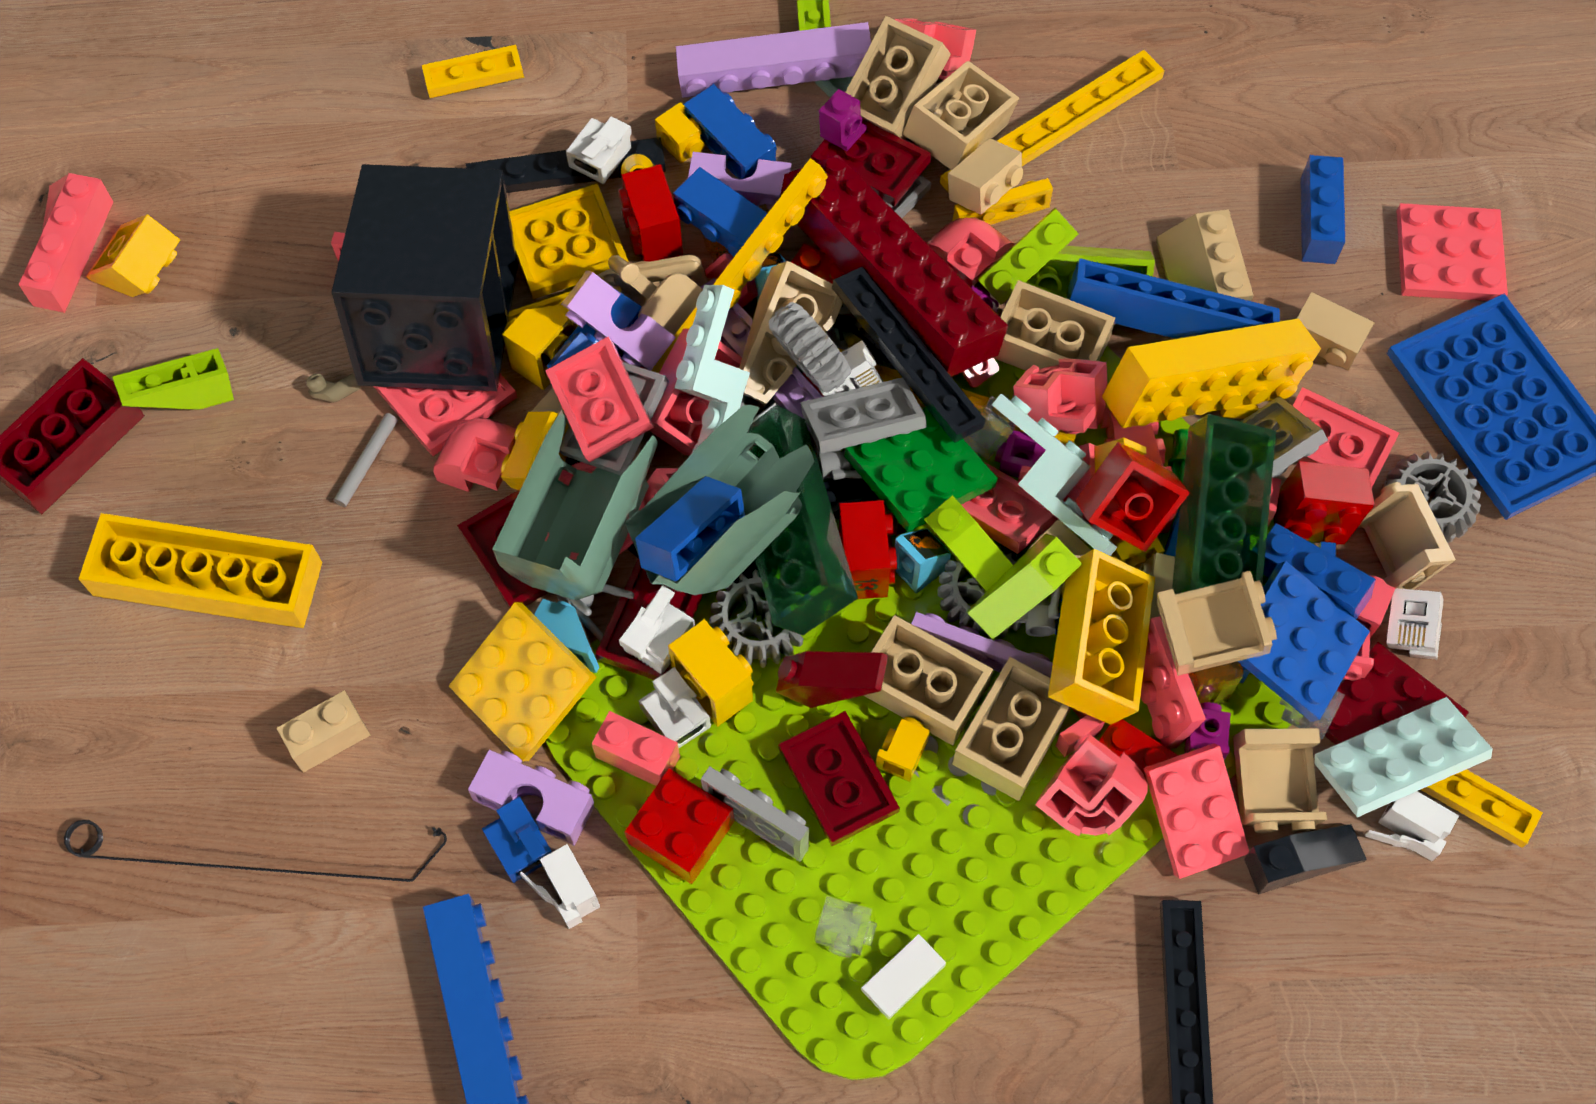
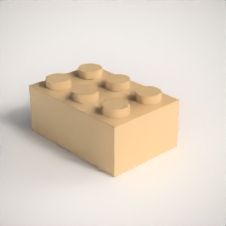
M885 16L845 93L860 100L861 117L863 120L906 140L907 137L902 133L914 105L932 91L951 53L943 42Z
M967 61L914 105L902 134L922 149L930 152L933 157L952 170L989 138L992 139L1007 126L1019 97L974 64Z
M1018 280L1001 315V318L1009 326L999 355L994 357V359L1025 371L1033 365L1039 366V369L1059 365V359L1100 361L1110 340L1116 318Z
M894 615L871 651L888 655L881 691L863 696L903 718L911 717L924 724V728L930 730L929 733L954 745L990 685L993 669Z
M1009 657L956 748L952 765L1020 801L1069 714L1071 707L1048 698L1049 677Z

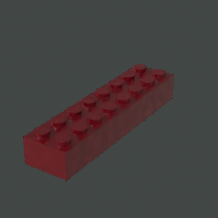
M839 155L816 162L821 165L828 178L821 194L816 198L812 197L804 208V215L797 223L802 231L844 274L863 266L951 377L998 356L1009 325ZM802 168L784 174L780 197Z

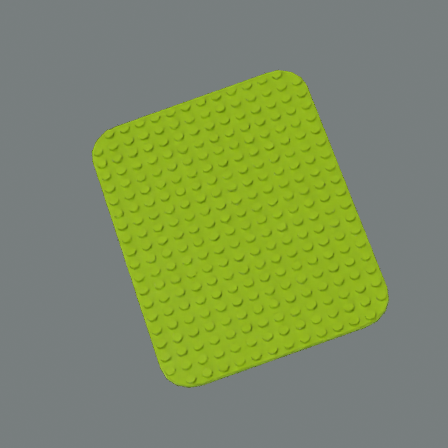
M1106 346L1100 362H1107V385L1121 361L1108 346ZM995 359L999 366V371L978 387H970L962 372L952 376V378L961 389L994 400L1002 394L1011 400L1014 397L1013 386L1025 373V370ZM1182 417L1173 421L1164 420L1158 422L1159 429L1155 438L1163 439L1166 448L1163 467L1168 466V460L1172 457V436L1174 431L1189 429L1196 434L1193 459L1196 460L1197 466L1192 471L1191 495L1189 497L1199 499L1201 482L1209 464L1235 469ZM1100 425L1097 429L1087 428L1084 433L1076 435L1074 444L1077 446L1087 443L1096 446L1104 444V440L1107 439L1106 428H1100ZM983 428L964 438L966 443L982 461L998 470L1000 469L1001 463L995 461L999 442H1007L1008 431L999 428ZM818 470L800 484L796 493H801L830 479L822 480ZM1010 476V477H1012L1013 479H1015V480H1017V481H1018V479H1019V478H1017V477ZM1274 517L1267 529L1224 520L1223 523L1229 525L1222 545L1216 544L1213 554L1219 556L1216 566L1239 571V568H1235L1233 563L1236 546L1242 545L1247 533L1255 534L1254 551H1256L1274 527ZM839 518L773 547L786 562V569L774 576L773 580L777 581L784 575L787 578L786 587L796 584L798 587L797 596L805 597L806 605L803 608L809 611V619L805 621L808 624V632L801 635L803 637L801 647L792 646L794 654L805 651L871 652L894 615L911 624L916 612L924 615L931 613L944 619L945 623L956 627L959 626L960 620L949 623L947 617L950 611H942L940 607L941 600H943V598L938 596V587L942 585L939 582L940 575L916 594L895 572V584H889L888 597L844 600L838 540ZM1172 522V524H1171V527H1170V529H1169V532H1167V533H1160V534L1157 536V538L1159 539V541H1160V543H1161V545H1162V547H1163L1164 549H1165V546H1166V543H1167V540H1168V537H1169V534H1170V531H1171L1173 522ZM925 523V524L921 525L920 527H918V528H916V529L910 531V532H913V531H917V530H921V529L927 528L934 536H936V535L932 532V530L930 529V527L928 526L927 523ZM1072 531V532H1073L1078 538H1080L1091 550L1094 549V548L1091 547L1087 542H1085L1080 536H1078L1074 531ZM894 533L891 536L892 547H895V539L898 537ZM1041 534L1037 539H1035L1019 554H1016L1015 561H1018L1026 553L1028 548H1030L1043 534ZM992 539V541H993L996 545H999V544H1000V543H998L997 541H995V540ZM1003 546L1004 554L1007 555L1010 551H1012L1007 547ZM951 553V558H950V560L955 561V559H954L955 557H954V555ZM1254 570L1253 580H1260L1262 586H1264L1269 578ZM969 573L960 582H967V579H972L973 577ZM718 590L703 594L693 618L695 625L703 619L710 625L709 618L714 615L711 613L710 607L712 603L718 602L716 600ZM1052 593L1048 596L1049 602H1051ZM760 597L764 601H773L770 598ZM1059 600V612H1061L1062 605ZM745 601L736 606L731 613L729 621L736 619L737 614L745 611ZM754 610L753 620L757 617V622L762 621L765 628V617L762 619L761 615L757 616ZM789 616L782 618L781 623L773 627L774 637L786 628L790 619ZM1021 623L1019 630L1014 631L1008 627L1007 636L1003 638L999 634L994 639H991L993 641L996 639L1005 640L1014 645L1015 649L1028 654L1031 652L1040 653L1048 657L1050 662H1053L1057 639L1055 633L1045 637L1030 636L1026 634V623ZM979 631L980 636L987 638L985 631ZM755 636L744 637L749 640L760 641ZM598 639L591 643L594 654L600 644ZM780 653L781 662L778 665L773 662L772 658H768L766 667L762 668L759 665V660L753 659L751 665L753 670L751 679L754 683L752 686L753 701L718 727L710 719L711 727L679 748L680 758L673 771L701 789V778L709 766L718 772L721 769L731 772L741 781L739 785L750 792L757 789L770 797L773 801L772 805L784 813L786 810H791L801 816L806 821L805 826L809 828V849L801 862L735 821L691 885L628 844L625 830L656 786L597 759L592 747V742L609 711L658 733L639 705L640 699L655 690L653 686L654 680L597 660L599 669L597 673L592 672L597 678L545 741L555 761L571 780L583 784L590 790L589 794L592 795L593 806L797 1052L819 1070L852 1081L879 1078L909 1063L1163 839L1149 786L1144 801L1123 825L1109 836L1107 833L1096 836L1081 833L1080 836H1077L1066 830L1035 805L1051 778L1065 760L1074 753L1072 752L1064 758L1055 746L1060 733L1080 720L1072 708L1020 801L996 789V795H988L982 789L981 780L970 774L965 776L953 775L948 767L949 760L954 756L956 748L1000 674L993 670L990 685L954 745L929 733V736L936 739L938 751L937 753L930 750L923 752L916 768L919 777L914 773L909 782L878 769L900 807L899 813L831 846L780 753L778 744L846 711L876 764L878 751L882 749L889 729L897 730L903 717L865 696L809 708L777 693L778 669L783 662V657H787ZM1230 663L1224 664L1223 667L1216 666L1188 673L1200 703H1216L1222 707L1221 711L1231 713L1228 741L1229 754L1224 760L1229 780L1236 775L1234 735L1244 729H1288L1303 716L1251 672L1243 684L1235 683L1236 670L1230 668ZM1140 697L1139 711L1123 720L1161 744L1160 739L1153 732L1152 717L1147 704H1144ZM1105 722L1100 734L1094 738L1099 741L1110 724ZM1205 727L1209 732H1216V728ZM1185 740L1177 748L1170 750L1178 755L1184 754ZM942 786L944 798L951 801L948 806L932 791L934 787ZM972 804L979 805L970 809L967 816L969 825H967L963 820L964 809ZM919 934L946 962V966L888 1020L861 991V988Z

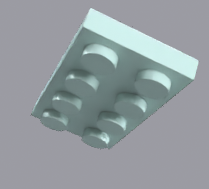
M1445 697L1316 753L1314 764L1356 817H1359L1491 759L1493 748L1452 702Z

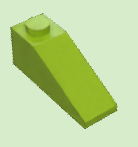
M218 348L112 376L122 406L200 410L234 400L228 371Z
M953 495L924 519L932 532L986 592L1013 566Z
M1045 533L966 613L991 639H994L1053 593L1082 563L1058 537Z

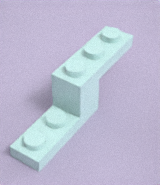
M704 285L703 291L697 298V312L693 325L687 333V346L684 357L676 371L677 381L675 389L710 401L702 417L703 426L698 443L694 446L692 453L717 427L740 409L750 374L747 371L715 360L735 291L724 285Z
M1000 394L992 406L1046 450L1018 485L1091 547L1111 556L1117 548L1110 541L1113 534L1095 524L1091 525L1082 517V511L1071 498L1068 497L1065 502L1063 501L1091 467L1082 460L1086 453L1070 440L1064 445L1055 438L1059 431L1044 418H1041L1038 423L1028 415L1032 408L1016 395L1009 400Z

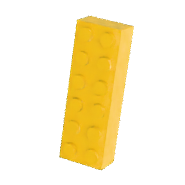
M1299 318L1131 346L1127 348L1102 398L1122 428L1146 426L1150 423L1164 420L1173 421L1180 417L1195 414L1203 415L1207 412L1222 409L1230 410L1247 404L1257 405L1264 401L1274 400L1278 396L1287 399L1297 391L1298 384L1305 373L1313 366V361L1321 348Z
M101 513L79 580L95 597L304 628L323 562L314 546L310 544Z

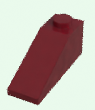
M805 651L783 657V662L778 669L779 679L776 692L809 708L880 692L888 655L877 652Z

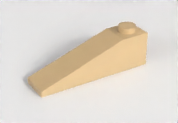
M789 261L771 268L758 300L739 369L750 373L744 395L762 404H767L797 366L769 329V320L774 316L775 312L790 302L797 303L813 317L824 332H828L835 323L843 303L832 289L833 284Z

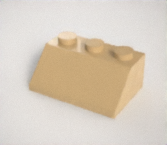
M1229 209L1194 214L1157 236L1156 242L1168 281L1252 301L1254 295Z

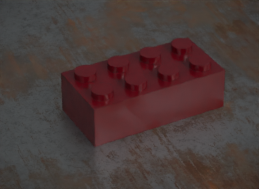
M82 358L0 434V481L42 515L145 415L139 407L122 406L114 382Z

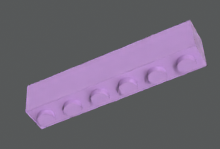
M868 22L676 46L678 78L682 98L696 96L713 84L722 93H730L740 90L762 89L772 86L852 77L855 75L871 44Z

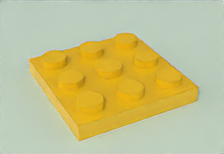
M598 183L509 211L516 254L533 299L575 286L586 270L597 275L610 269L608 259L611 256L618 255L628 262Z
M515 602L450 683L449 687L524 762L529 761L597 677L523 603Z

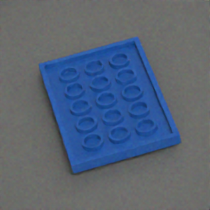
M1505 293L1389 348L1386 353L1505 520L1596 476V414Z

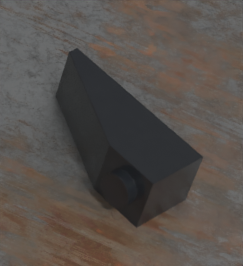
M1352 824L1289 835L1253 846L1244 858L1258 895L1367 860Z

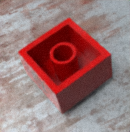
M661 164L621 174L623 188L618 189L622 205L621 213L625 227L629 228L631 232L630 241L634 254H641L642 260L648 262L683 256L680 219Z
M1117 442L1075 502L1089 522L1146 552L1190 492L1175 473Z
M1299 461L1280 488L1274 524L1281 525L1307 541L1336 543V545H1345L1375 505L1368 469Z
M884 500L839 504L838 540L844 600L888 597L889 584H895L897 556L896 548L892 547L891 542L893 518L892 513L885 514Z
M668 768L626 828L625 835L629 845L692 885L734 824V811L732 807Z

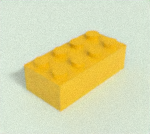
M1092 549L1078 558L1082 565L1065 580L1048 698L1111 725L1139 711L1155 577L1103 552Z

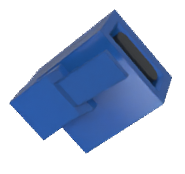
M520 796L497 809L496 811L500 818L482 828L512 883L522 879L521 872L527 876L542 867L540 859L552 853Z

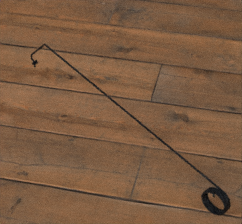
M79 820L69 826L64 836V844L70 853L83 858L413 882L446 844L447 836L442 832L441 828L437 830L435 827L432 828L434 831L432 836L435 837L442 834L444 842L413 879L90 856L98 851L103 842L102 829L90 820ZM81 825H93L96 828L98 837L94 846L86 852L83 849H80L81 853L74 852L70 845L71 834Z

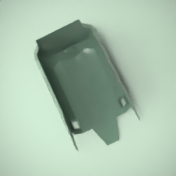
M743 405L717 427L697 447L646 506L634 513L626 521L625 525L637 550L635 538L705 476L740 488L745 516L737 520L677 582L645 569L651 584L665 585L673 590L693 595L728 588L799 514L802 503L798 497L800 492L796 493L814 463L812 452L808 446L805 445L779 458L774 446L761 435L747 433L759 407L753 405ZM754 443L766 451L760 458L748 450Z
M561 410L538 451L492 550L498 564L507 573L533 588L572 600H580L601 592L606 584L628 535L625 523L634 513L638 512L649 488L645 478L658 442L652 435L636 459L621 476L600 468H596L593 473L577 470L564 462L558 454L567 423V418ZM563 469L573 474L569 486L558 480ZM549 532V537L547 541H545V538ZM571 552L579 553L576 560L569 558Z

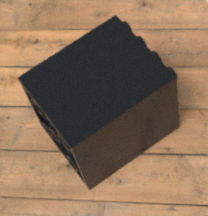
M362 164L331 291L358 386L497 391L505 347L502 334L509 323V311H511L518 271L503 170Z

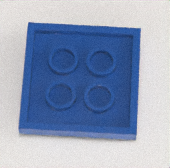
M1284 561L1276 565L1264 585L1263 590L1266 602L1261 604L1264 617H1271L1273 620L1277 639L1272 640L1269 654L1237 662L1310 722L1321 719L1370 631L1292 565Z

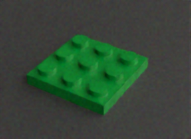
M927 408L922 410L925 414L926 428L915 430L908 434H899L879 439L872 443H862L845 448L844 457L878 498L884 500V505L907 532L925 524L924 519L952 495L962 505L994 488L998 479L964 439L954 443Z

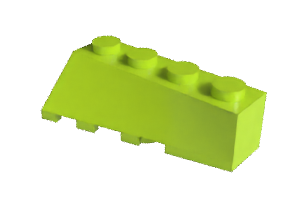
M1065 246L1026 283L1066 298L1067 288L1079 258L1152 277L1155 259L1151 251Z

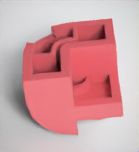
M915 18L895 19L943 42L951 55L938 79L945 80L965 62H970L977 29L938 21L934 23L917 21L918 19Z
M976 217L958 218L950 222L927 242L970 287L974 286L979 281L978 278L1015 244L993 226Z
M1059 359V365L1039 369V366L1033 365L1025 371L1013 386L1014 396L1016 395L1032 408L1028 415L1037 423L1041 418H1044L1058 431L1063 430L1067 434L1084 433L1087 428L1097 429L1102 420L1106 404L1102 395L1107 387V362Z
M474 418L459 424L448 437L434 465L433 472L436 480L470 492L473 483L498 491L503 480L501 478V466L506 455L512 452L516 442L515 432L517 428L491 419Z
M1089 734L1077 750L1057 770L1035 805L1066 830L1077 836H1080L1081 833L1095 836L1107 833L1109 836L1119 829L1144 801L1148 792V783L1139 767L1124 752L1117 756Z

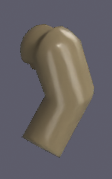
M353 373L336 383L325 381L321 374H313L306 381V385L309 388L308 392L312 397L333 403L361 389V386L357 385Z

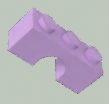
M693 152L688 178L701 167L768 213L780 198L784 174L791 172V163L758 159L757 169L751 177L734 179L727 174L726 155Z
M586 270L562 302V305L569 310L565 316L581 328L588 324L597 331L594 337L598 341L609 336L614 345L624 352L621 357L623 361L637 367L642 366L651 371L676 337L650 316L642 313L630 327L623 329L616 327L611 318V309L621 294L594 272Z
M489 750L468 788L473 801L496 811L519 796H538L543 800V807L536 819L540 830L575 846L594 808L592 795L589 794L590 790L583 784L570 780L568 784L555 779L556 775L552 771L542 766L536 765L532 769L521 764L522 760L518 756L508 751H502L501 754Z

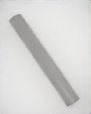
M389 413L384 415L335 496L334 502L342 507L347 506L396 425L398 419Z

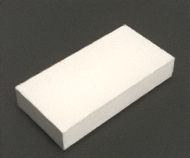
M918 934L861 988V991L889 1020L946 966V962Z

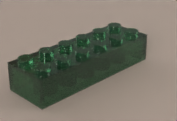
M775 405L754 421L747 433L761 435L774 446L779 458L807 445L812 452L814 463L796 493L800 492L798 497L802 503L799 514L756 558V563L773 625L803 636L857 600L858 596L806 420ZM756 443L748 449L758 458L766 452Z
M1207 414L1189 427L1183 485L1190 493L1180 507L1172 583L1174 594L1240 579L1242 572L1251 571L1254 581L1260 580L1261 584L1263 583L1276 430Z

